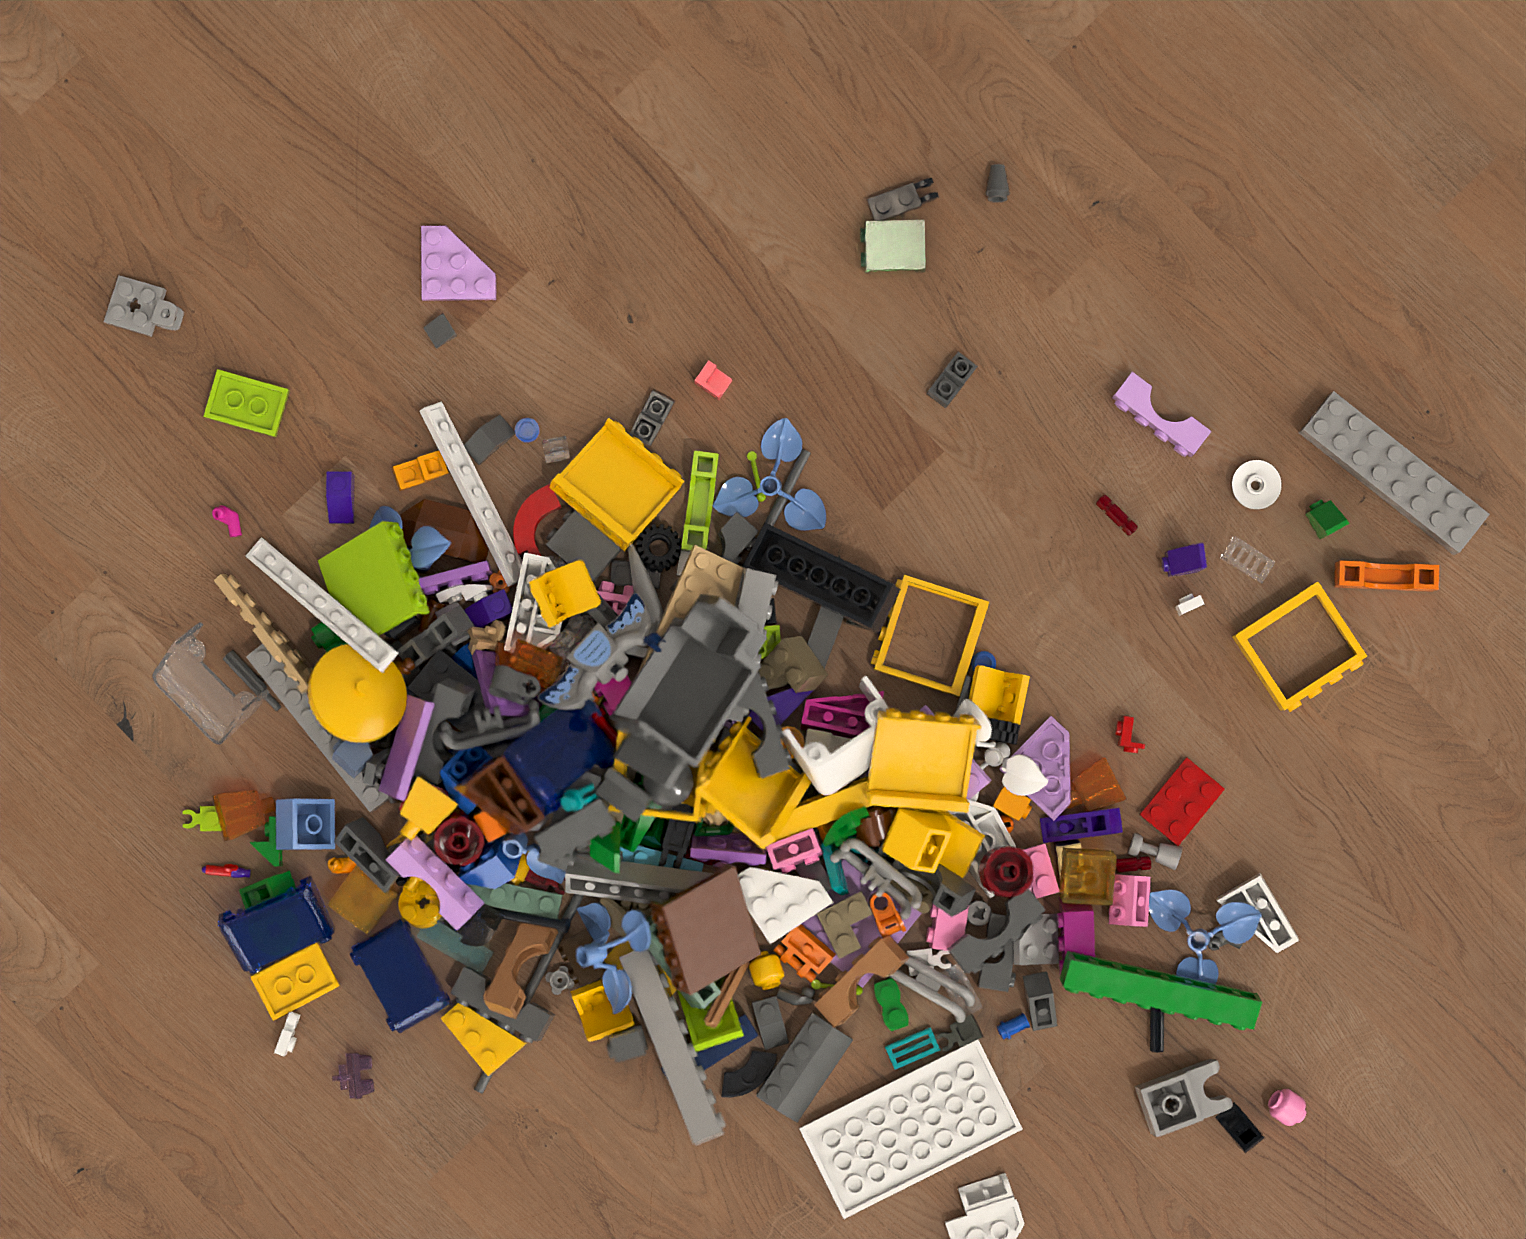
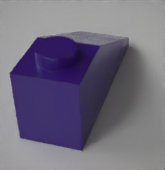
M1204 543L1166 551L1165 557H1162L1163 571L1168 573V577L1198 573L1207 568Z
M793 688L767 697L768 701H773L776 714L773 715L775 724L781 725L812 691L795 693ZM749 709L750 714L748 716L752 718L751 721L763 731L760 718L754 711Z
M1120 808L1058 816L1054 821L1050 817L1040 818L1043 843L1123 832Z

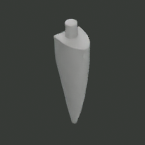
M632 543L628 547L633 591L642 597L649 610L651 634L656 632L664 612L651 578Z

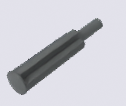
M234 650L225 655L223 660L257 696L261 695L275 711H278L281 705L267 692V686Z

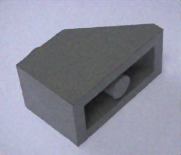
M1047 971L1023 976L1024 991L1033 1031L1057 1026L1054 995Z
M776 995L752 1001L765 1050L788 1044L789 1041Z

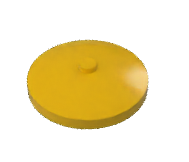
M349 644L336 647L326 653L314 666L308 681V699L315 717L331 734L346 741L364 743L384 737L400 722L406 709V685L397 666L391 661L386 669L381 672Z

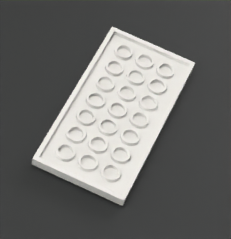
M979 1040L958 1048L799 1128L844 1219L1023 1130Z

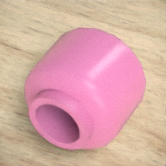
M1290 1089L1277 1090L1269 1099L1268 1106L1271 1116L1286 1126L1300 1123L1306 1116L1305 1100Z

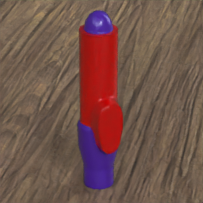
M225 864L224 866L206 865L202 867V872L206 873V875L232 878H250L251 869H244L234 864Z

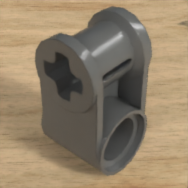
M499 665L494 669L488 691L495 697L504 698L519 705H527L538 695L540 684L533 676H528L510 667Z

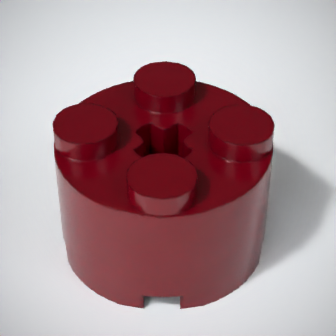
M462 809L453 810L436 827L434 848L444 862L465 866L474 862L480 856L484 847L485 835L474 819L475 813L470 812L467 815ZM455 836H464V839L462 840L460 837L456 839Z
M1001 846L991 849L984 855L978 868V875L982 885L990 893L996 896L1013 897L1024 893L1033 882L1034 867L1031 858L1025 851L1016 847ZM1004 867L1010 868L1008 870L1009 876H1003Z

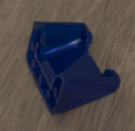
M582 708L557 709L510 745L503 755L544 816L558 810L562 805L563 790L596 764L601 769L611 768L614 765L615 758H613V755L616 752V747L592 717V721H589Z
M311 875L301 879V885L295 887V890L292 886L288 888V892L248 909L242 910L240 908L237 910L236 915L232 914L231 909L219 914L218 927L244 972L249 971L250 974L258 972L267 963L314 943H326L333 938L335 926Z
M403 917L351 946L353 952L349 953L356 966L360 965L389 1016L386 1018L388 1026L392 1032L397 1030L399 1034L453 1004L449 995L440 990L442 987L441 983L438 982L415 941V936H410L411 931L409 928L411 927Z

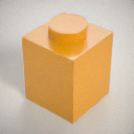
M1004 785L991 806L1016 821H1019L1021 818L1026 819L1032 808L1029 805L1031 799L1024 795L1011 793Z

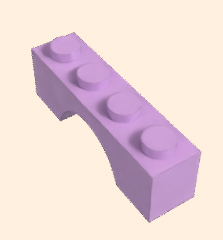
M1132 372L1112 397L1116 401L1114 404L1123 412L1130 411L1134 414V420L1143 427L1148 425L1154 429V435L1163 442L1168 440L1175 445L1173 449L1181 456L1186 457L1188 455L1192 457L1211 431L1192 416L1180 422H1170L1159 417L1153 410L1150 401L1152 386Z
M417 836L412 841L407 838L386 859L403 878L409 876L418 877L434 888L440 900L439 913L456 930L484 904Z

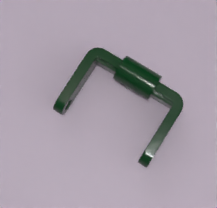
M702 817L701 822L695 821L693 832L695 836L728 835L732 833L735 825L729 820L727 825L702 826Z

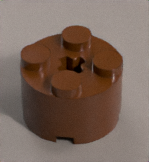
M878 805L867 807L869 816L861 819L862 824L855 827L857 831L854 834L855 838L865 843L868 847L880 845L879 841L887 837L899 809L898 807Z

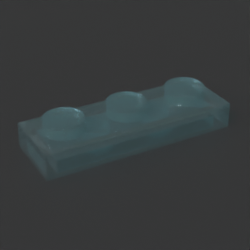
M439 920L436 921V925L430 928H421L417 935L418 939L480 974L483 973L494 951Z

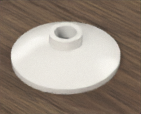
M1261 460L1248 461L1241 465L1234 473L1232 491L1237 501L1243 506L1250 509H1263L1273 504L1279 497L1281 478L1278 471L1271 464ZM1253 481L1259 483L1260 487L1258 490L1252 489L1251 483Z

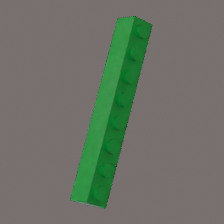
M1067 951L1059 978L1065 990L1072 993L1082 991L1099 999H1102L1103 996L1109 997L1121 1004L1131 1002L1144 1009L1154 1007L1167 1014L1181 1013L1193 1020L1203 1018L1216 1025H1222V1023L1231 1024L1232 1027L1239 1030H1245L1246 1028L1254 1030L1262 1006V1000L1254 992Z

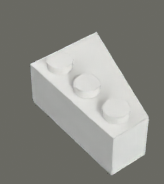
M1260 873L1217 897V901L1222 906L1230 902H1242L1258 909L1262 917L1254 934L1276 953L1299 941L1296 932Z

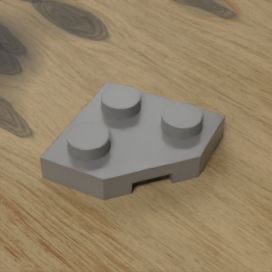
M1042 914L1043 918L1033 926L1030 924L1026 926L1023 931L1024 934L1013 942L1014 965L1058 964L1057 914Z

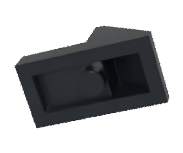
M1235 1102L1232 1108L1221 1112L1215 1117L1234 1140L1238 1148L1245 1154L1265 1138Z

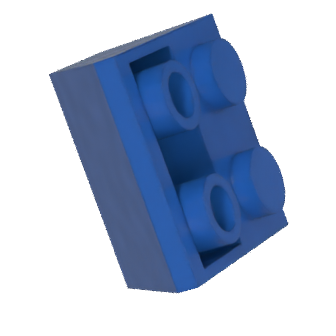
M481 746L459 750L439 771L449 798L457 803V806L467 815L477 805L454 787L492 759Z
M503 835L491 842L485 839L480 856L474 862L460 866L458 877L466 884L496 889L515 878L521 855L517 858H510L504 853Z

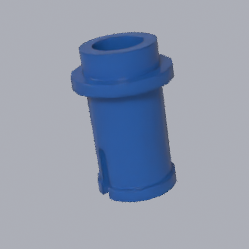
M1021 1013V1015L1006 1022L1000 1021V1025L996 1027L1001 1038L1009 1040L1012 1035L1029 1028L1030 1024L1025 1014Z

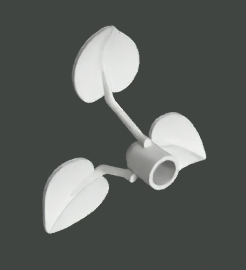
M965 699L953 717L968 714L974 716L980 723L981 730L977 729L975 745L989 747L985 752V762L980 765V768L983 770L988 765L996 767L1002 764V770L1006 772L1002 779L1003 785L1008 791L1016 795L1033 794L1047 785L1048 779L1042 774L1037 764L1031 758L1018 754L1009 759L1010 748L1004 742L995 743L994 741L991 743L984 742L991 736L990 722L974 702ZM979 792L969 800L976 802Z

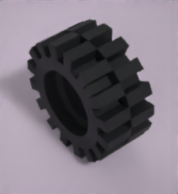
M653 524L651 529L646 527L644 533H640L636 551L645 568L649 566L650 571L653 572L654 569L662 572L664 568L668 571L679 560L682 547L681 539L678 538L676 531L672 532V527L668 526L666 529L664 524H660V527H656V524ZM655 540H662L668 545L669 550L663 556H656L651 553L649 549L650 544Z
M988 718L992 731L988 740L1017 745L1020 730L1019 724Z

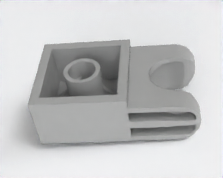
M1208 1059L1134 1086L1152 1135L1156 1137L1165 1135L1232 1108L1231 1098L1224 1095L1207 1097L1203 1090L1204 1082L1207 1078L1219 1072L1220 1065L1218 1060ZM1167 1099L1173 1100L1169 1103V1108L1165 1106Z

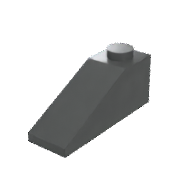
M363 817L344 826L334 842L384 893H387L399 877V873L386 861L390 854L381 835Z

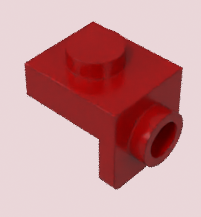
M1122 716L1121 721L1117 720L1115 735L1119 736L1118 746L1124 747L1123 752L1138 754V749H1145V744L1131 742L1134 717Z

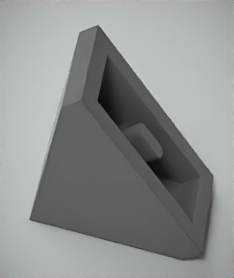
M498 415L481 426L465 443L464 447L476 463L481 465L515 435V431L501 415Z

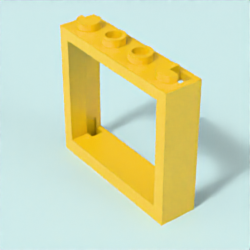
M904 575L902 580L897 579L896 586L901 590L887 616L890 618L888 626H882L878 640L882 641L880 651L875 649L871 664L875 665L874 671L959 697L989 602ZM908 586L976 607L951 686L883 665Z
M1319 582L1312 584L1232 636L1280 711L1288 709L1291 712L1302 705L1301 699L1307 695L1310 699L1323 691L1321 686L1327 682L1330 685L1336 683L1343 678L1341 673L1347 669H1350L1351 672L1364 664L1362 660L1367 657ZM1316 595L1355 655L1286 699L1247 639Z
M618 730L616 750L627 735ZM710 747L699 762L698 778L705 769L711 766L708 762L714 756V753L710 752ZM615 759L614 769L627 777L628 766ZM697 778V786H696V788L698 787V785H699V783H700V781L698 780V778ZM696 792L693 813L646 808L642 815L701 822L702 817H706L707 802H704V798ZM609 803V811L621 812Z

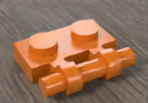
M801 924L792 929L781 941L788 949L779 943L773 950L780 956L779 959L784 964L787 962L797 971L796 974L799 977L806 978L810 983L817 977L810 969L812 968L820 974L836 955ZM793 954H796V955H797L801 960H803L805 963L803 964V963H802L799 959H797Z

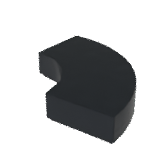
M753 1050L749 1061L742 1068L724 1073L721 1097L742 1096L759 1087L772 1072L777 1053Z

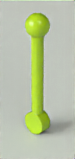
M751 451L747 454V459L751 461L756 488L758 489L760 488V479L755 461L757 454ZM761 492L757 494L756 498L759 502H763L766 499V495Z
M816 979L812 981L811 986L816 990L829 986L832 988L834 984L821 983ZM857 986L856 995L858 996L863 993L861 986Z

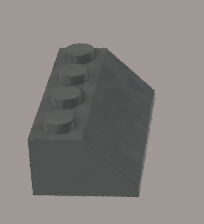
M811 1012L757 1092L756 1097L793 1121L798 1122L853 1039Z

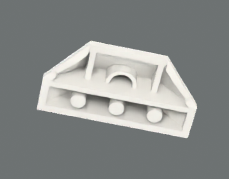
M524 553L504 651L530 655L557 639L560 635L562 622L550 628L548 627L546 621L541 616V609L536 598L531 593L529 581L537 576L556 569L549 557Z
M968 799L970 802L969 812H947L985 835L969 871L987 896L991 898L994 894L984 888L978 875L980 862L984 855L993 848L1001 846L1016 847L996 808ZM1009 867L1003 868V876L1010 875L1008 873V870L1010 869Z

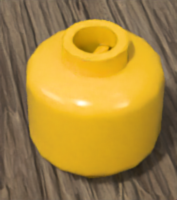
M763 951L749 964L753 983L757 987H762V990H769L781 984L784 970L777 955Z

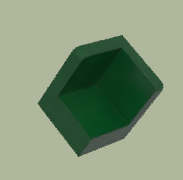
M655 817L641 840V845L653 850H662L663 847L661 846L668 821L663 817Z

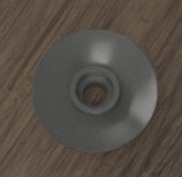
M688 765L684 767L670 790L644 775V790L654 798L652 800L654 803L666 807L676 806L685 801L692 791V771Z

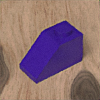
M326 472L329 524H354L355 475L352 472Z
M503 589L480 599L464 609V612L473 623V627L485 628V626H491L495 620L503 621L510 618L513 606L506 591Z

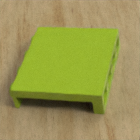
M382 521L318 560L329 595L378 636L417 613H430L427 599L419 584V576L414 569L410 551L407 549L403 538V531L396 522Z

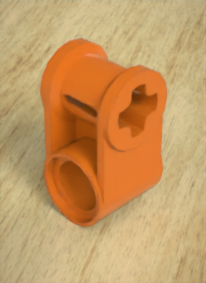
M876 892L872 893L869 897V907L881 937L885 938L899 931L905 932L904 923L899 912L896 911L890 896L884 892L881 896L886 897L887 905L883 909H876L873 903L878 896L875 894Z

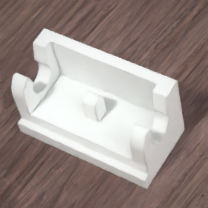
M1005 1173L958 1188L967 1217L1015 1202Z

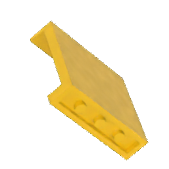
M608 418L601 430L561 474L558 473L554 477L549 488L623 551H626L681 489L684 480L675 469H669L663 463L660 456L656 453H650L644 448L641 440L631 437L625 432L622 424Z
M894 708L878 711L866 791V799L869 804L969 812L970 802L967 799L976 731L977 729L981 730V725L977 719L968 714L951 717L943 712H936L935 715H926L925 712L919 710H911L910 713H902Z
M748 716L742 722L736 721L729 729L731 735L719 745L721 751L717 752L708 762L711 766L705 769L699 776L698 780L700 783L695 791L758 846L764 849L778 838L811 781L805 772L799 774L790 765L788 770L764 778L758 777L751 753L759 746L761 740L746 728L752 719Z

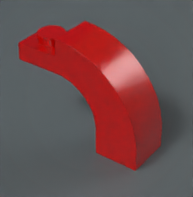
M550 484L531 494L518 510L514 522L513 537L519 556L527 552L541 556L535 541L537 526L547 515L562 509L556 494L549 488Z

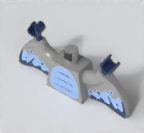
M634 593L621 614L605 626L607 631L598 623L566 657L572 665H569L564 675L555 684L538 696V700L541 703L557 709L582 708L585 716L589 721H592L591 715L596 712L599 717L602 716L601 710L594 702L593 689L597 682L607 684L612 677L617 681H621L626 677L627 669L624 667V664L628 661V657L624 652L637 645H648L655 652L662 651L657 644L661 641L666 642V640L657 633L650 634L651 619L649 610L638 593Z

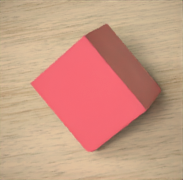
M708 360L694 381L700 388L720 400L731 384L732 379L718 370L717 366Z

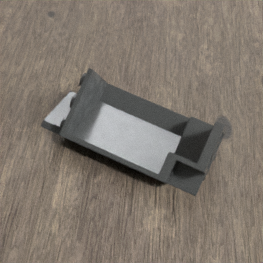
M700 594L685 619L674 617L662 636L666 642L661 641L657 644L662 651H652L610 716V719L616 722L615 727L627 734L613 755V758L669 790L684 767L687 765L697 767L761 667V664L754 660L767 637L756 630L759 625L722 597Z

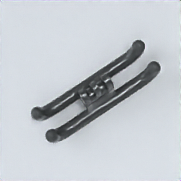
M535 700L529 702V713L527 715L503 721L499 705L494 706L495 716H491L490 709L485 708L486 718L483 719L479 710L474 711L478 727L460 732L452 730L449 722L443 721L440 724L442 731L440 733L441 739L450 749L464 750L527 735L533 732L539 724L538 702Z

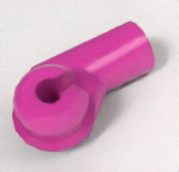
M227 506L215 507L212 511V516L215 520L228 525L230 538L242 536L238 513Z

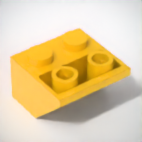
M899 808L881 849L912 870L935 873L952 835V830L944 815Z

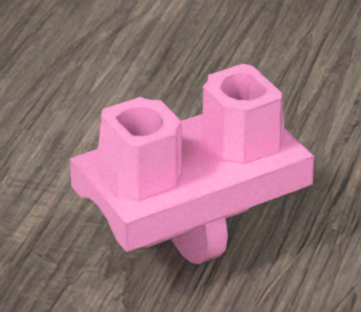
M602 581L597 593L619 616L630 597L634 594L633 586H624L623 595L614 593L615 584Z

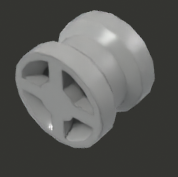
M973 901L969 904L967 916L969 923L981 926L990 920L991 909L987 903Z

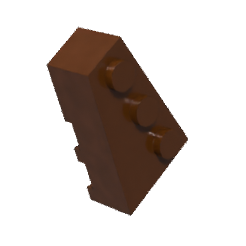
M503 755L490 759L454 787L514 835L528 832L545 818Z

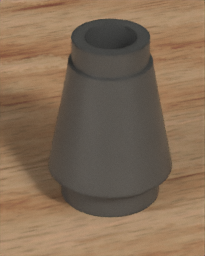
M1002 164L990 166L985 193L990 202H1005L1010 194L1005 166Z

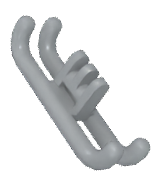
M854 838L847 839L842 843L841 849L834 851L830 856V860L833 863L839 862L840 859H845L864 874L860 882L864 885L869 880L871 883L868 889L871 891L877 886L878 890L875 894L878 897L886 892L896 900L902 909L900 912L902 919L906 920L909 918L911 907L918 909L921 906L922 895L919 888L862 841ZM853 848L859 851L872 864L868 866L854 853L850 852V849ZM892 879L911 894V904L903 893L890 884Z
M907 954L909 959L904 964L919 972L916 979L909 977L899 970L889 977L955 1015L956 1021L962 1023L965 1020L963 1009L939 994L938 991L941 985L961 996L965 1000V1005L969 1007L975 1003V997L972 992Z

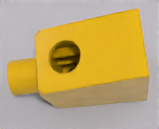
M418 777L400 812V815L408 820L400 833L411 841L420 829L429 835L458 804Z

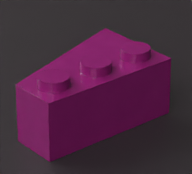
M1088 894L1058 896L1059 913H1057V925L1061 930V936H1058V950L1062 951V960L1058 961L1059 975L1061 974L1067 951L1095 957L1094 910Z

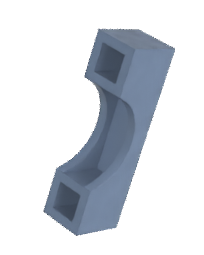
M406 687L407 696L410 695L413 697H417L411 690H409ZM340 739L332 748L334 750L332 760L352 778H355L366 767L367 761L373 756L369 742L356 743Z

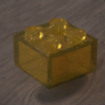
M1063 848L1059 893L1063 903L1113 905L1117 857L1113 850Z
M356 865L327 906L368 935L371 934L400 893L393 888L384 893Z

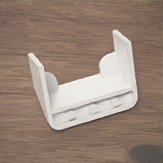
M867 676L862 678L859 688L870 702L865 710V718L871 727L832 754L820 743H811L802 749L788 728L783 732L784 738L782 741L817 791L823 795L834 794L870 769L878 711H886L889 707Z

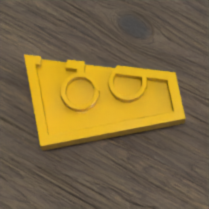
M459 1003L441 1017V1020L487 1076H490L527 1044L504 1028L477 1014L475 1010Z

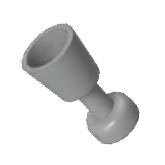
M1134 833L1128 854L1136 856L1139 852L1155 856V862L1176 870L1183 847L1160 843L1157 847L1143 842V837L1140 834Z

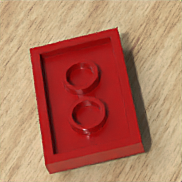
M1186 757L1139 815L1173 844L1179 846L1225 788Z

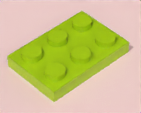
M217 369L203 417L276 437L290 390Z
M725 976L714 981L718 989H720L726 978ZM678 991L696 1052L744 1036L732 998L717 1027L711 1028L705 1025L704 1018L713 1001L704 1009L694 1008L689 1005L680 991Z

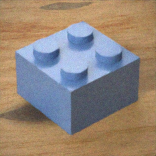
M335 799L276 800V850L335 849Z

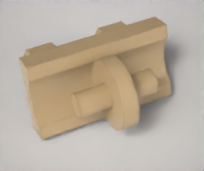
M495 620L491 626H485V628H470L468 630L471 638L468 645L470 653L473 655L475 650L485 651V649L495 652V646L498 642L506 643L508 629H504L503 622Z

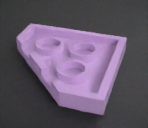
M421 226L422 301L496 300V274L448 227Z
M1050 716L1012 756L1021 754L1031 758L1037 764L1042 774L1048 779L1049 782L1042 789L1026 796L1054 821L1071 804L1070 734ZM1001 767L1000 771L1005 775L1006 772H1004Z

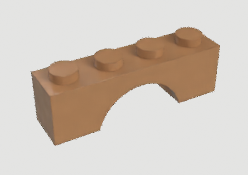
M518 923L514 940L507 945L506 956L502 964L500 963L497 966L492 984L484 992V1002L489 1010L513 1019L517 1018L526 999L523 990L517 984L518 972L521 966L531 957L549 953L558 934L557 929Z
M891 936L882 939L877 937L868 946L870 950L865 955L862 953L852 961L853 967L848 972L844 970L835 978L837 983L832 988L829 986L819 994L820 1000L815 1006L833 1027L843 1024L860 1008L856 998V989L860 979L865 974L872 973L883 978L893 975L909 959L907 954Z

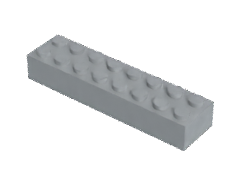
M1334 391L1327 396L1299 432L1314 446L1453 555L1461 552L1490 515Z

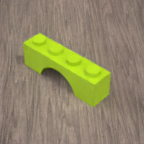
M694 450L682 551L690 552L694 545L707 550L719 461L718 453Z

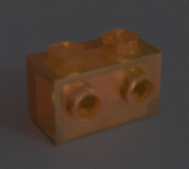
M517 638L506 655L504 666L528 676H533L538 680L540 690L545 691L553 685L559 676L563 657Z

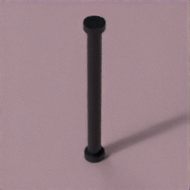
M484 905L474 913L559 929L561 933H568L570 929L569 918L560 920Z

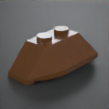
M423 499L400 514L406 546L412 547V538L418 529L429 526L436 529L451 542L450 546L442 554L443 556L475 564L487 560L489 548L470 510Z

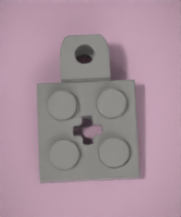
M119 275L104 322L152 337L155 326L168 330H178L184 316V311L173 303L164 300L166 289ZM138 300L137 303L141 305L140 309H135L134 312H131V302Z

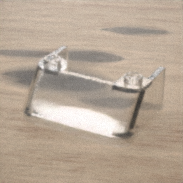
M199 622L174 641L153 672L152 677L156 686L209 740L219 745L225 742L257 711L270 692L266 689L257 697L247 691H241L235 695L203 662L206 656L205 646L195 638L203 627V624Z

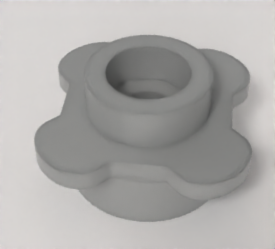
M560 966L555 972H548L545 977L546 981L550 982L552 993L555 995L561 994L562 990L566 988H573L575 984L570 978L566 966ZM558 978H562L561 983L558 982Z

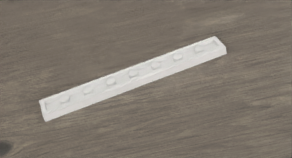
M439 402L424 407L420 410V413L507 586L518 583L523 561L518 555L516 547L443 403Z
M262 537L247 553L246 557L379 671L383 672L396 657L397 651Z

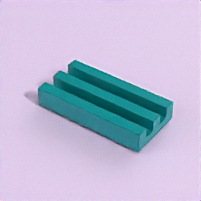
M822 843L821 848L831 889L841 896L848 894L849 890L841 859L837 863H833L830 860V856L838 848L834 844L825 847Z
M931 1027L885 1046L894 1070L940 1051ZM926 1034L930 1037L896 1053L892 1052V1049ZM930 1043L933 1044L932 1048L898 1063L895 1059Z

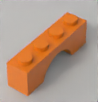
M1340 560L1335 563L1334 587L1434 592L1439 590V565L1376 564L1364 561Z

